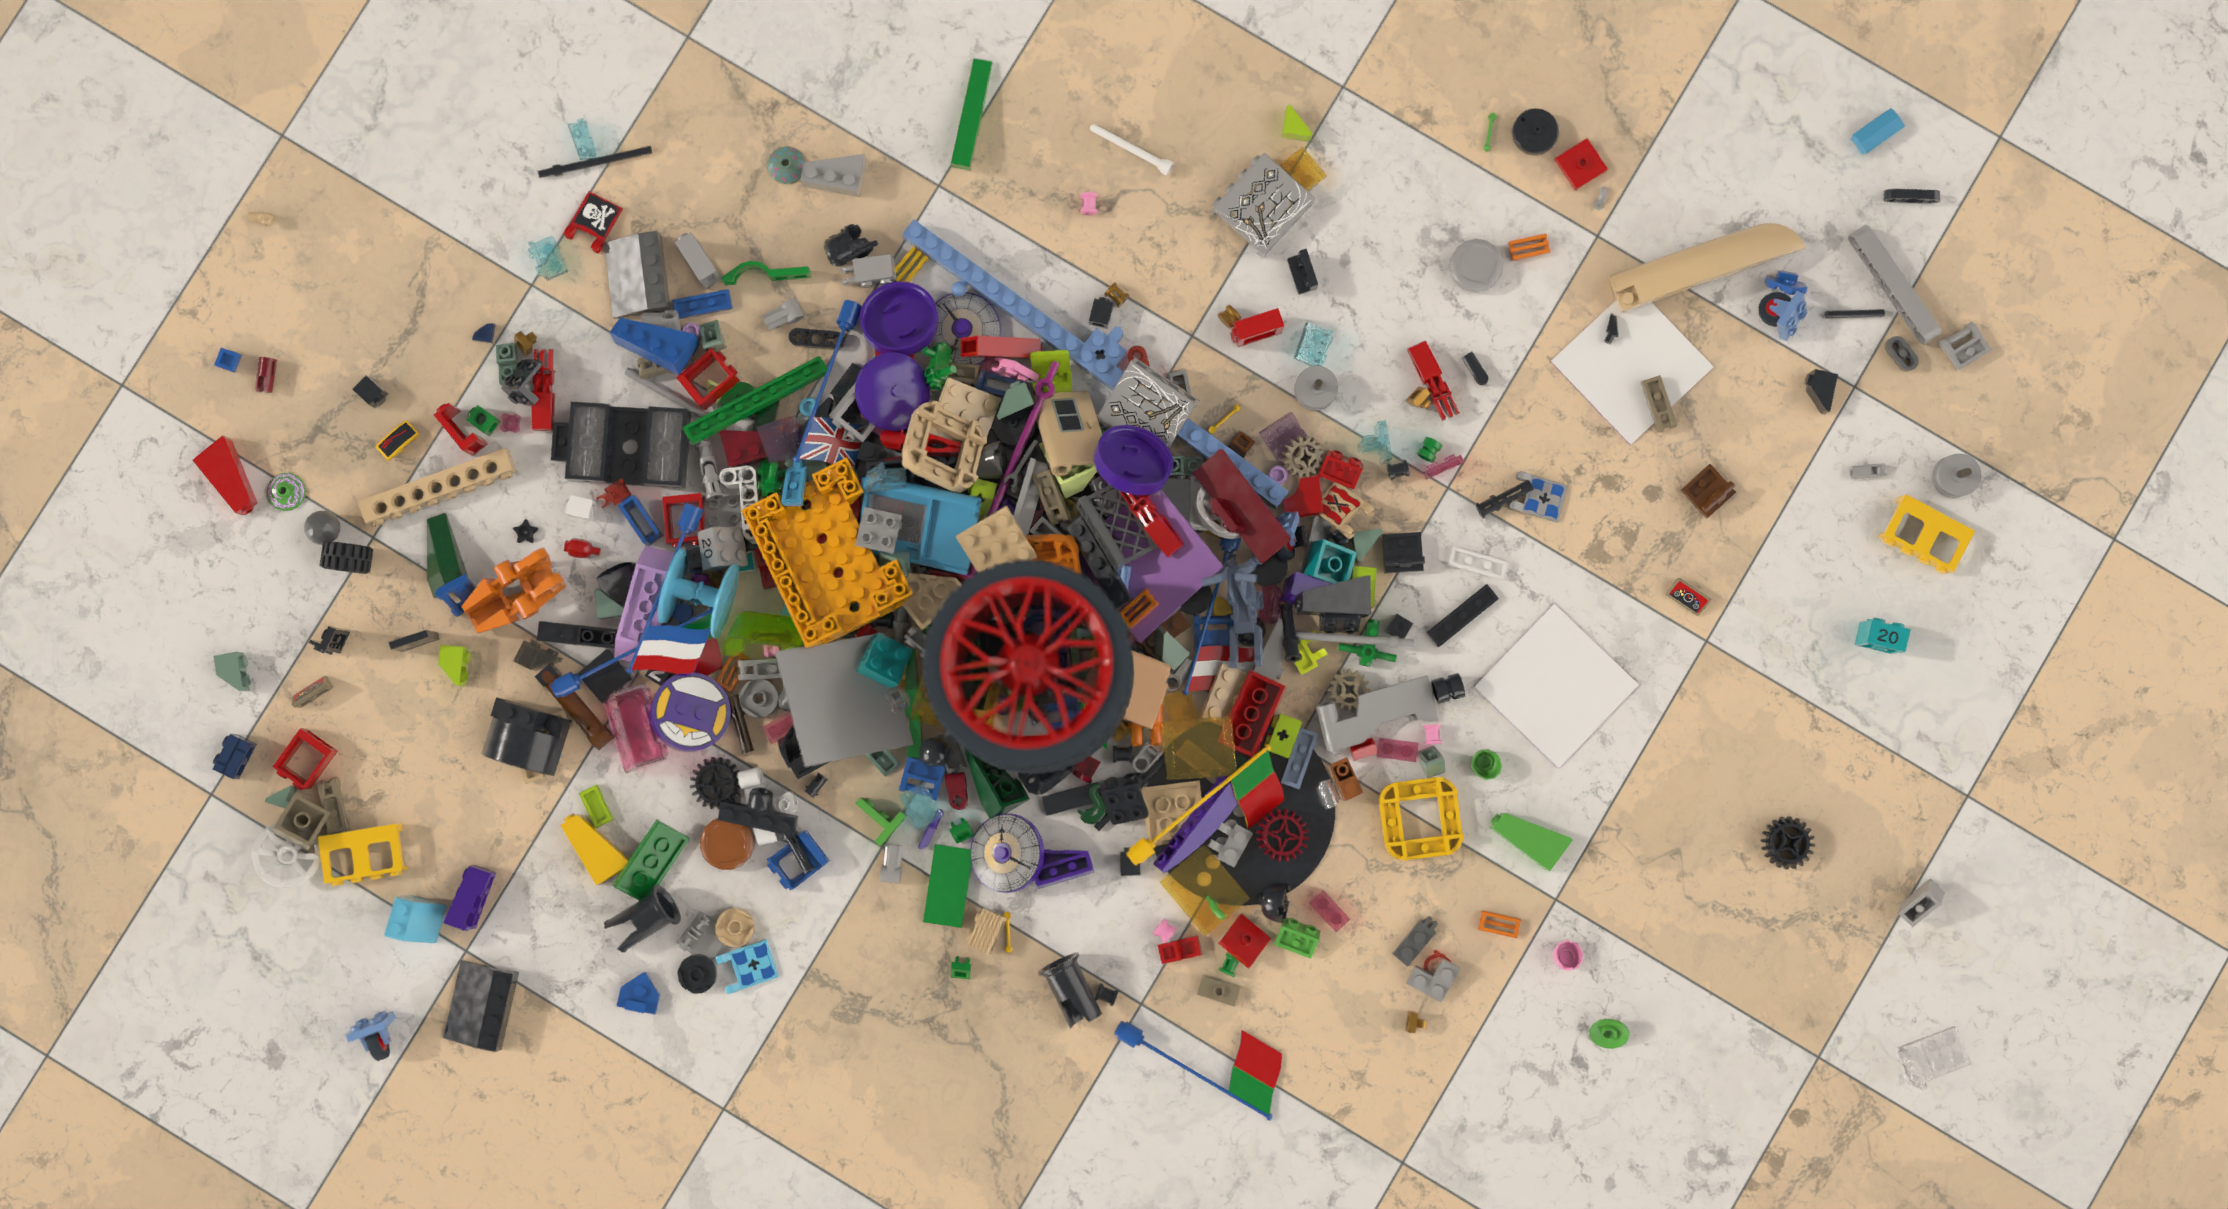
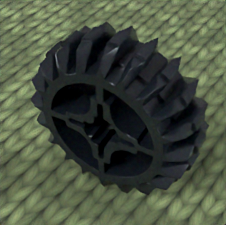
M711 757V763L708 759H704L705 766L698 763L697 767L700 771L693 770L692 772L697 776L690 777L691 781H695V785H690V788H696L692 796L699 794L696 801L701 802L704 800L702 803L703 807L710 803V809H714L715 804L719 809L722 799L736 802L733 795L738 797L741 795L736 791V789H741L740 785H737L739 780L736 777L738 772L741 771H733L737 765L733 764L729 767L731 761L729 759L723 764V757H719L718 762H716L715 757ZM718 767L725 769L731 778H722ZM711 768L710 779L702 782L704 774ZM715 778L718 781H725V783H720V785H718V788L713 785H708V783H712L713 781H715ZM731 784L728 794L721 798L723 787ZM702 788H710L713 791V795H715V799L708 797Z
M1787 816L1786 820L1784 817H1779V822L1772 820L1773 826H1766L1769 832L1763 831L1762 834L1766 836V839L1760 840L1762 843H1766V846H1762L1761 849L1768 851L1764 856L1766 858L1771 857L1769 860L1771 864L1776 862V867L1781 868L1783 865V868L1788 870L1789 867L1796 869L1797 864L1803 866V860H1810L1807 854L1813 855L1814 852L1809 849L1816 846L1814 843H1810V840H1813L1815 837L1808 835L1812 830L1811 828L1805 829V822L1800 823L1799 818L1793 820L1791 816ZM1789 826L1798 833L1790 836L1783 828ZM1777 834L1778 843L1774 846V839ZM1786 839L1791 841L1788 843L1789 846H1785V844L1787 843ZM1801 841V842H1802V845H1801V849H1800V851H1799L1798 848H1797V845H1798V842ZM1786 850L1793 858L1784 859L1778 852Z

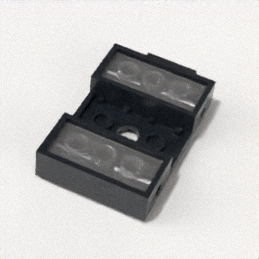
M571 402L569 423H553L551 461L566 462L565 479L570 482L686 489L689 439L682 427L691 423V412L685 408L648 406L647 409L615 407L604 403ZM629 439L635 440L638 444V448L633 454H627L623 449L624 443Z

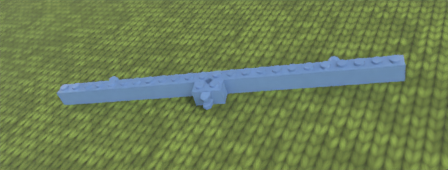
M913 219L902 234L904 240L960 280L952 285L951 291L953 295L962 297L967 291L966 286L970 287L1055 350H1068L1070 361L1113 391L1124 373L1118 367L1127 356V350L1118 344L1123 336L1121 327H1114L1108 335H1105L1096 328L1085 343ZM1103 353L1104 359L1100 358V360H1098L1097 354ZM1190 419L1186 420L1176 438L1207 460L1219 449H1223L1259 497L1275 510L1289 492Z

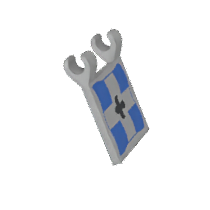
M1524 471L1517 472L1516 480L1525 482L1529 479L1534 490L1525 494L1523 504L1517 501L1509 502L1508 509L1558 523L1568 485L1534 476Z

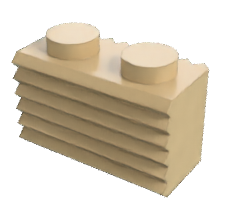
M983 908L982 911L979 910L975 917L976 926L974 929L971 928L967 935V940H969L967 945L986 954H992L1007 918L987 908Z

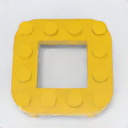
M1432 777L1429 779L1393 782L1381 790L1378 802L1384 846L1390 856L1407 861L1451 855L1459 849L1464 840V833H1462L1457 797L1458 791L1452 782L1443 777ZM1437 797L1442 836L1404 840L1399 802Z

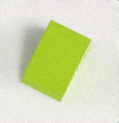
M1289 104L1285 111L1281 138L1310 141L1313 135Z

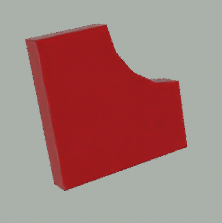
M1319 475L1300 478L1299 487L1296 492L1289 498L1283 499L1284 513L1297 511L1299 517L1324 514Z

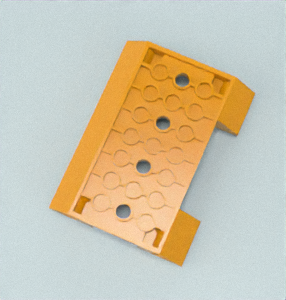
M847 457L812 474L814 480L806 483L803 502H811V507L808 510H803L801 506H783L781 503L782 495L779 496L777 493L741 510L806 648L830 643L898 609L914 595L897 560L879 567L871 549L855 546L860 525L850 505L864 491ZM822 534L827 535V541L819 544L817 541L818 537ZM842 568L844 571L842 577L835 578L834 571ZM859 603L860 609L857 612H851V604Z

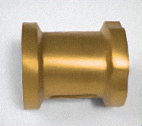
M1116 282L1104 293V296H1109L1117 303L1116 306L1118 308L1130 295L1129 293H1124L1117 286Z

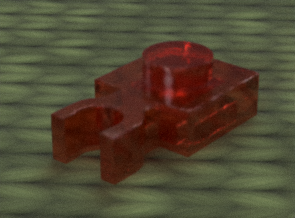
M620 479L605 488L606 493L598 496L596 500L600 498L605 500V504L601 506L603 509L610 505L611 502L615 506L632 494L624 481Z

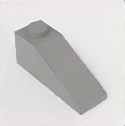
M1281 619L1277 620L1263 648V666H1255L1253 669L1254 672L1274 681L1275 679L1279 680L1284 671L1281 668L1283 665V626Z

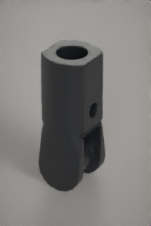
M1470 352L1461 358L1477 384L1480 386L1485 385L1489 377L1474 353Z

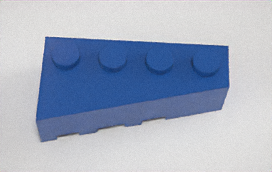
M621 317L609 332L615 344L677 375H680L700 346L696 335L693 333Z

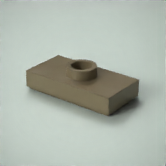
M1203 975L1197 995L1235 1007L1240 987Z

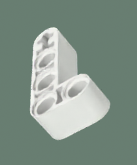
M751 466L725 468L720 472L719 479L725 488L740 489L741 510L761 500L760 489H758L759 476L754 468ZM748 473L753 474L751 480H744ZM727 476H734L731 482H725ZM754 492L755 495L752 499H746L747 493ZM741 511L743 535L748 542L756 544L754 536H750L752 532Z
M760 767L738 772L739 784L741 789H744L748 804L749 793L753 788H766L763 772ZM754 828L759 846L779 841L778 833Z

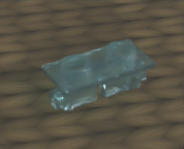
M584 118L578 119L577 123L568 124L580 160L597 158V148L594 146L592 137H589L588 123Z

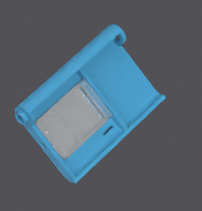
M867 474L866 477L862 478L861 487L865 494L860 522L864 507L902 515L901 522H903L902 529H899L894 551H909L911 563L967 575L971 561L955 536L978 523L981 498ZM871 549L873 554L879 555V552H883Z

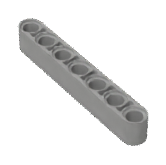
M1864 225L1850 234L1848 240L1916 339L1925 345L1940 335V326L1872 229Z

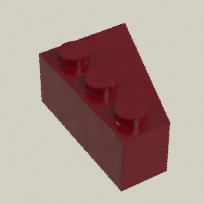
M719 431L729 468L749 466L760 463L764 459H774L788 454L784 437L780 432Z

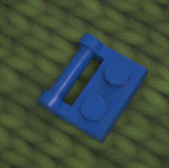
M464 574L439 587L435 591V595L451 608L454 616L459 617L464 613L461 606L477 586ZM453 592L461 601L456 603L448 594Z
M1227 614V616H1210L1208 624H1227V630H1206L1201 647L1230 646L1229 630L1233 627L1231 614ZM1194 615V650L1197 648L1202 632L1200 624H1204L1206 618L1200 617V615Z
M908 757L899 791L905 792L906 790L931 797V800L937 801L946 767H929L919 759ZM908 778L935 785L933 790L908 783Z

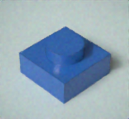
M221 348L214 366L235 373L242 355Z

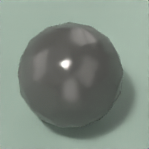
M316 511L307 517L304 524V532L313 543L322 545L323 542L334 541L338 538L340 522L331 512Z

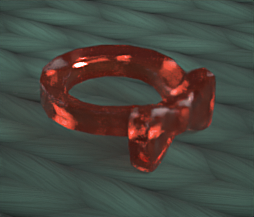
M1435 949L1433 950L1434 954L1425 959L1424 970L1430 972L1428 963L1432 959L1440 957L1449 962L1451 960Z

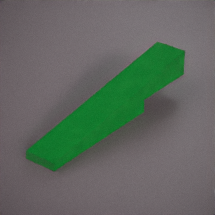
M973 59L951 159L952 168L971 171L993 64L992 61Z
M915 648L907 663L904 700L907 706L904 707L906 717L910 718L909 729L913 740V745L907 746V757L920 758L919 751L923 738L917 652Z

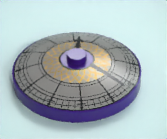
M966 292L962 297H956L952 293L939 299L935 303L939 317L938 330L933 340L928 344V348L932 349L938 342H944L949 345L948 348L952 349V362L973 365L985 363L990 358L961 357V338L977 335L1001 337L1000 319L994 307L983 297Z
M998 814L992 819H987L978 828L971 843L972 868L981 883L993 891L1012 893L1025 889L1037 878L1044 861L1042 837L1034 824L1020 815Z

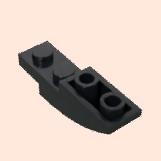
M539 621L537 641L615 649L618 629Z

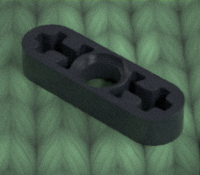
M1884 190V202L1933 204L1940 202V191Z
M794 328L789 333V340L796 347L835 350L836 345L832 341H827L828 345H825V335H828V339H835V336L839 338L840 332ZM800 333L802 337H807L806 333H809V343H806V339H799V342H796L793 336ZM820 334L822 336L821 343H812L813 335ZM844 336L840 344L839 350L842 349L845 345Z

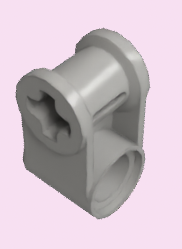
M1150 738L1134 758L1132 763L1133 770L1141 774L1147 772L1153 763L1165 752L1166 748L1152 746ZM1139 759H1143L1147 764L1143 770L1137 769L1135 765Z

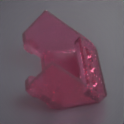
M646 684L614 691L605 699L606 711L626 774L662 763L667 760L666 756H668L666 745L657 742L659 738L651 725L650 709L648 710L647 705L649 700L652 699L650 689L646 687Z

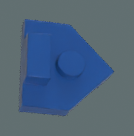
M1778 270L1776 277L1766 276L1765 284L1769 288L1776 290L1779 287V290L1789 295H1794L1796 291L1806 294L1808 289L1805 283L1797 281L1799 276L1797 273Z
M646 971L621 986L617 1007L639 1013L656 1014L660 993L649 979L650 977Z

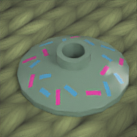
M789 146L780 147L770 155L767 162L768 171L775 181L782 184H792L801 178L805 159L795 148ZM783 161L789 162L787 166L782 165Z

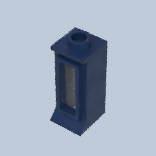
M981 370L976 389L1004 399L1006 391L1011 389L1009 385L1019 380Z

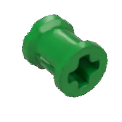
M1226 952L1225 955L1227 957L1222 967H1219L1218 970L1231 977H1235L1234 972L1240 961Z

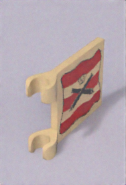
M1334 482L1322 495L1324 514H1319V516L1338 529L1348 539H1351L1355 534L1353 528L1346 524L1360 509L1368 517H1372L1375 514L1374 507L1371 504L1363 501L1338 483Z

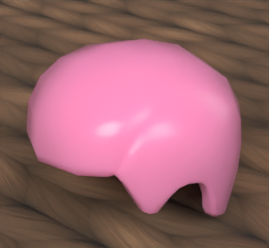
M1565 940L1558 943L1554 948L1553 960L1559 968L1572 971L1582 963L1583 953L1577 943Z

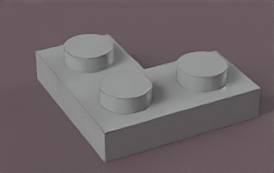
M1442 958L1434 974L1416 965L1406 984L1442 1002L1458 975L1460 967Z

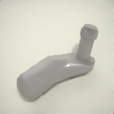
M1606 187L1600 188L1599 197L1594 203V208L1599 211L1602 210V205L1606 200Z

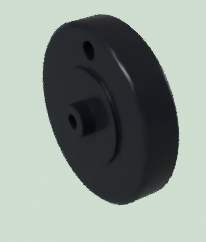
M1539 108L1528 109L1522 112L1512 127V138L1519 150L1529 155H1541L1548 152L1555 145L1559 136V126L1554 116L1548 111Z
M1028 406L999 420L997 417L998 409L992 422L993 433L998 441L1008 447L1016 448L1032 407ZM1037 419L1026 442V445L1029 444L1035 438L1038 432L1039 427Z

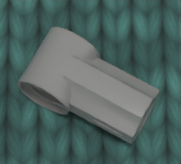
M795 298L785 301L779 308L762 315L769 331L787 323H795L804 317Z
M666 310L662 313L643 312L641 315V322L681 331L679 315L676 310Z
M1186 658L1175 671L1171 670L1167 681L1174 679L1177 682V687L1174 689L1168 687L1167 693H1176L1188 678L1192 665L1190 659Z
M886 844L884 864H882L880 872V882L900 884L903 846Z

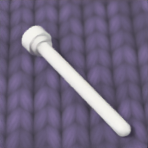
M1095 124L1090 126L1092 132L1156 165L1160 173L1168 176L1172 170L1173 161L1169 159L1161 160Z

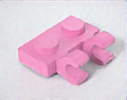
M999 357L995 358L999 362V366L997 368L992 367L994 372L1002 374L1005 371L1007 373L1004 374L1005 377L1017 378L1026 383L1029 380L1037 382L1039 374L1016 361Z

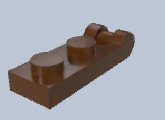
M1180 610L1160 625L1173 638L1191 627ZM1156 629L1141 643L1138 640L1136 641V644L1145 651L1144 655L1148 657L1155 652V645L1151 647L1147 641L1152 638L1155 643Z

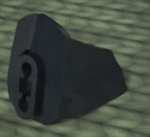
M1074 766L1043 774L1018 773V777L1029 793L1038 796L1048 792L1064 780L1073 771ZM1031 778H1035L1032 783H1029Z

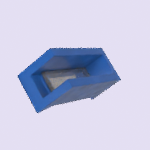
M628 495L621 500V504L618 507L643 544L650 546L664 536L638 497Z

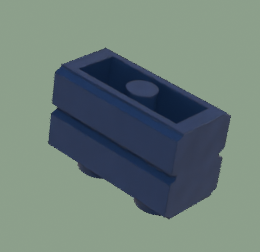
M238 734L226 736L222 742L223 749L221 753H218L213 760V764H215L213 770L231 779H240L257 744Z

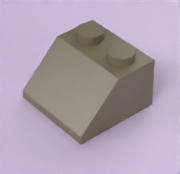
M294 794L273 827L272 832L308 851L328 819L330 812Z

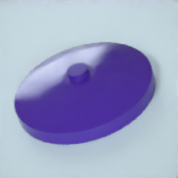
M890 352L873 357L862 367L856 380L855 397L859 410L868 422L882 430L899 431L907 429L913 412L922 404L929 402L930 386L926 383L927 377H925L924 370L914 359L905 354Z

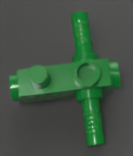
M938 342L932 349L924 347L922 351L924 355L931 357L930 365L925 370V377H927L926 383L930 384V388L934 390H940L945 385L949 375L957 371L956 366H949L952 362V349L948 348L949 345L944 342Z
M772 459L761 461L760 468L756 470L761 480L758 481V489L762 490L764 498L774 493L779 494V492H782L783 482L778 480V477H785L787 469H777L778 464Z
M1368 619L1364 636L1377 637L1380 621ZM1339 643L1338 646L1339 651L1357 654L1356 656L1360 657L1359 665L1370 667L1372 660H1376V658L1396 662L1397 658L1395 654L1378 651L1375 648V644L1353 646Z

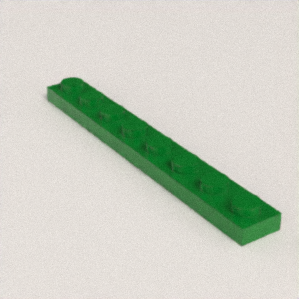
M817 356L682 428L691 444L695 445L824 377L828 368L821 357Z

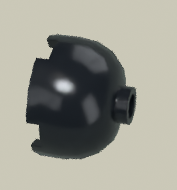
M1273 883L1265 888L1263 894H1259L1258 905H1261V911L1267 919L1278 923H1283V919H1286L1290 902L1286 893L1291 891L1289 884Z

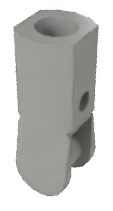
M1886 464L1850 466V478L1861 479L1887 476V473L1884 472ZM1872 468H1876V474H1873Z

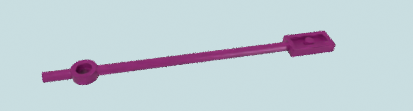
M1056 361L1052 362L1046 378L1039 380L1035 385V392L1038 397L986 517L998 510L1011 480L1007 479V482L1004 484V479L1014 473L1044 400L1051 398L1055 393V386L1052 381L1060 365ZM1048 387V392L1043 393V388ZM971 562L967 575L957 574L971 579L977 573V570Z

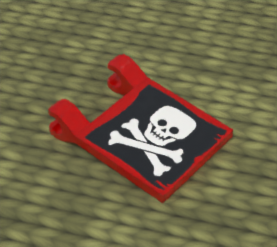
M588 191L571 223L564 230V235L567 239L572 240L578 228L596 237L591 244V249L599 254L623 208Z

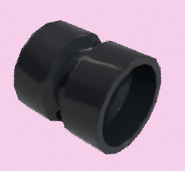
M1459 673L1448 675L1446 680L1443 677L1431 680L1433 693L1438 704L1448 702L1451 697L1454 700L1465 697V689Z

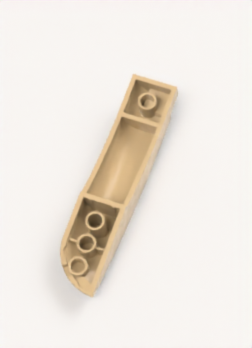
M1765 223L1680 250L1609 276L1608 279L1619 309L1623 313L1684 290L1735 275L1803 250L1806 246L1802 239L1790 228L1780 224Z

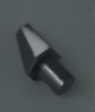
M1612 313L1610 314L1606 329L1608 334L1604 340L1605 343L1610 345L1615 337H1619L1617 316Z

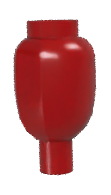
M572 538L570 541L566 540L564 544V552H568L569 556L576 558H588L591 555L599 556L601 548L593 547L589 541L579 538Z

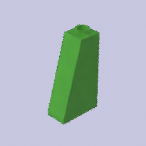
M1506 813L1496 814L1490 822L1492 824L1491 830L1546 871H1551L1573 841L1570 837Z

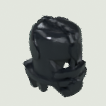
M850 224L841 229L840 233L826 239L824 249L830 264L840 267L856 257L859 259L868 256L874 250L873 247L878 245L877 240L870 242L866 238L858 239L862 232L858 224Z

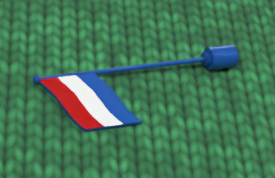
M685 503L677 526H680L679 530L682 531V535L672 560L681 548L686 533L696 532L704 510ZM663 583L628 669L626 668L629 674L633 673V670H657L675 674L694 673L710 634V629L694 630L676 626H650L660 600Z

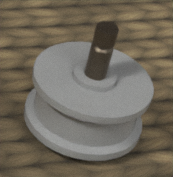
M1311 366L1304 369L1299 374L1294 386V394L1298 403L1311 411H1320L1327 408L1334 401L1338 392V381L1335 375L1323 366Z
M1958 453L1945 457L1937 462L1932 471V482L1935 489L1941 495L1948 498H1959L1974 492L1981 481L1980 466L1975 459L1966 454Z

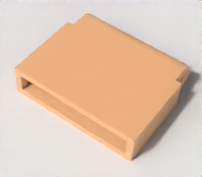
M1132 651L1134 683L1129 706L1123 719L1152 730L1169 687L1166 681L1170 675L1172 665ZM1099 664L1090 667L1084 685L1095 690L1098 680ZM1082 688L1080 695L1088 699L1093 694ZM1078 698V702L1087 705L1088 702Z

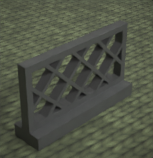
M1109 485L1087 497L1085 495L1079 498L1076 507L1114 571H1117L1133 560L1155 550L1157 545L1143 527L1145 525L1135 516L1132 510H1129L1131 507L1120 493L1118 500L1107 497L1109 491L1115 489ZM1095 498L1104 500L1102 509L1093 506L1091 500ZM1106 501L1117 504L1115 513L1104 510ZM1119 505L1128 508V517L1117 513ZM1102 514L1113 516L1111 525L1102 521ZM1116 518L1127 521L1125 529L1114 526ZM1129 522L1138 525V533L1127 530ZM1113 530L1123 533L1122 541L1113 539L1111 536ZM1126 534L1137 537L1135 546L1124 543ZM1139 538L1147 540L1150 547L1146 549L1137 547ZM1122 547L1133 549L1132 556L1125 559L1121 552Z

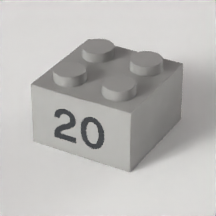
M711 527L697 532L703 570H728L732 564H738L739 568L748 565L742 527Z

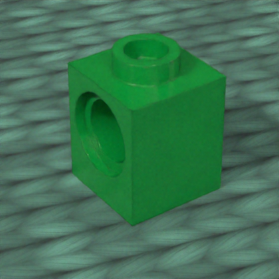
M479 405L469 411L468 418L466 419V421L489 437L501 422ZM482 415H485V422L483 424H479V418Z

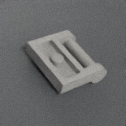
M1974 322L1966 324L1965 328L1949 338H1943L1938 341L1939 347L1945 352L1956 371L1992 350ZM1968 334L1973 336V339L1955 350L1951 347L1952 344Z

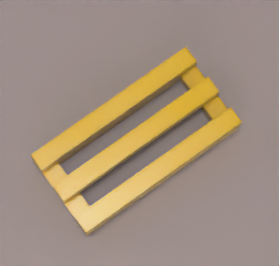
M913 246L895 267L896 275L914 253L916 255L899 276L896 277L895 281L902 282L901 279L920 257L922 260L903 281L910 282L928 261V257Z

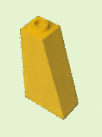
M573 813L563 819L565 822L560 826L596 885L603 884L623 870L630 858L581 814L574 815Z

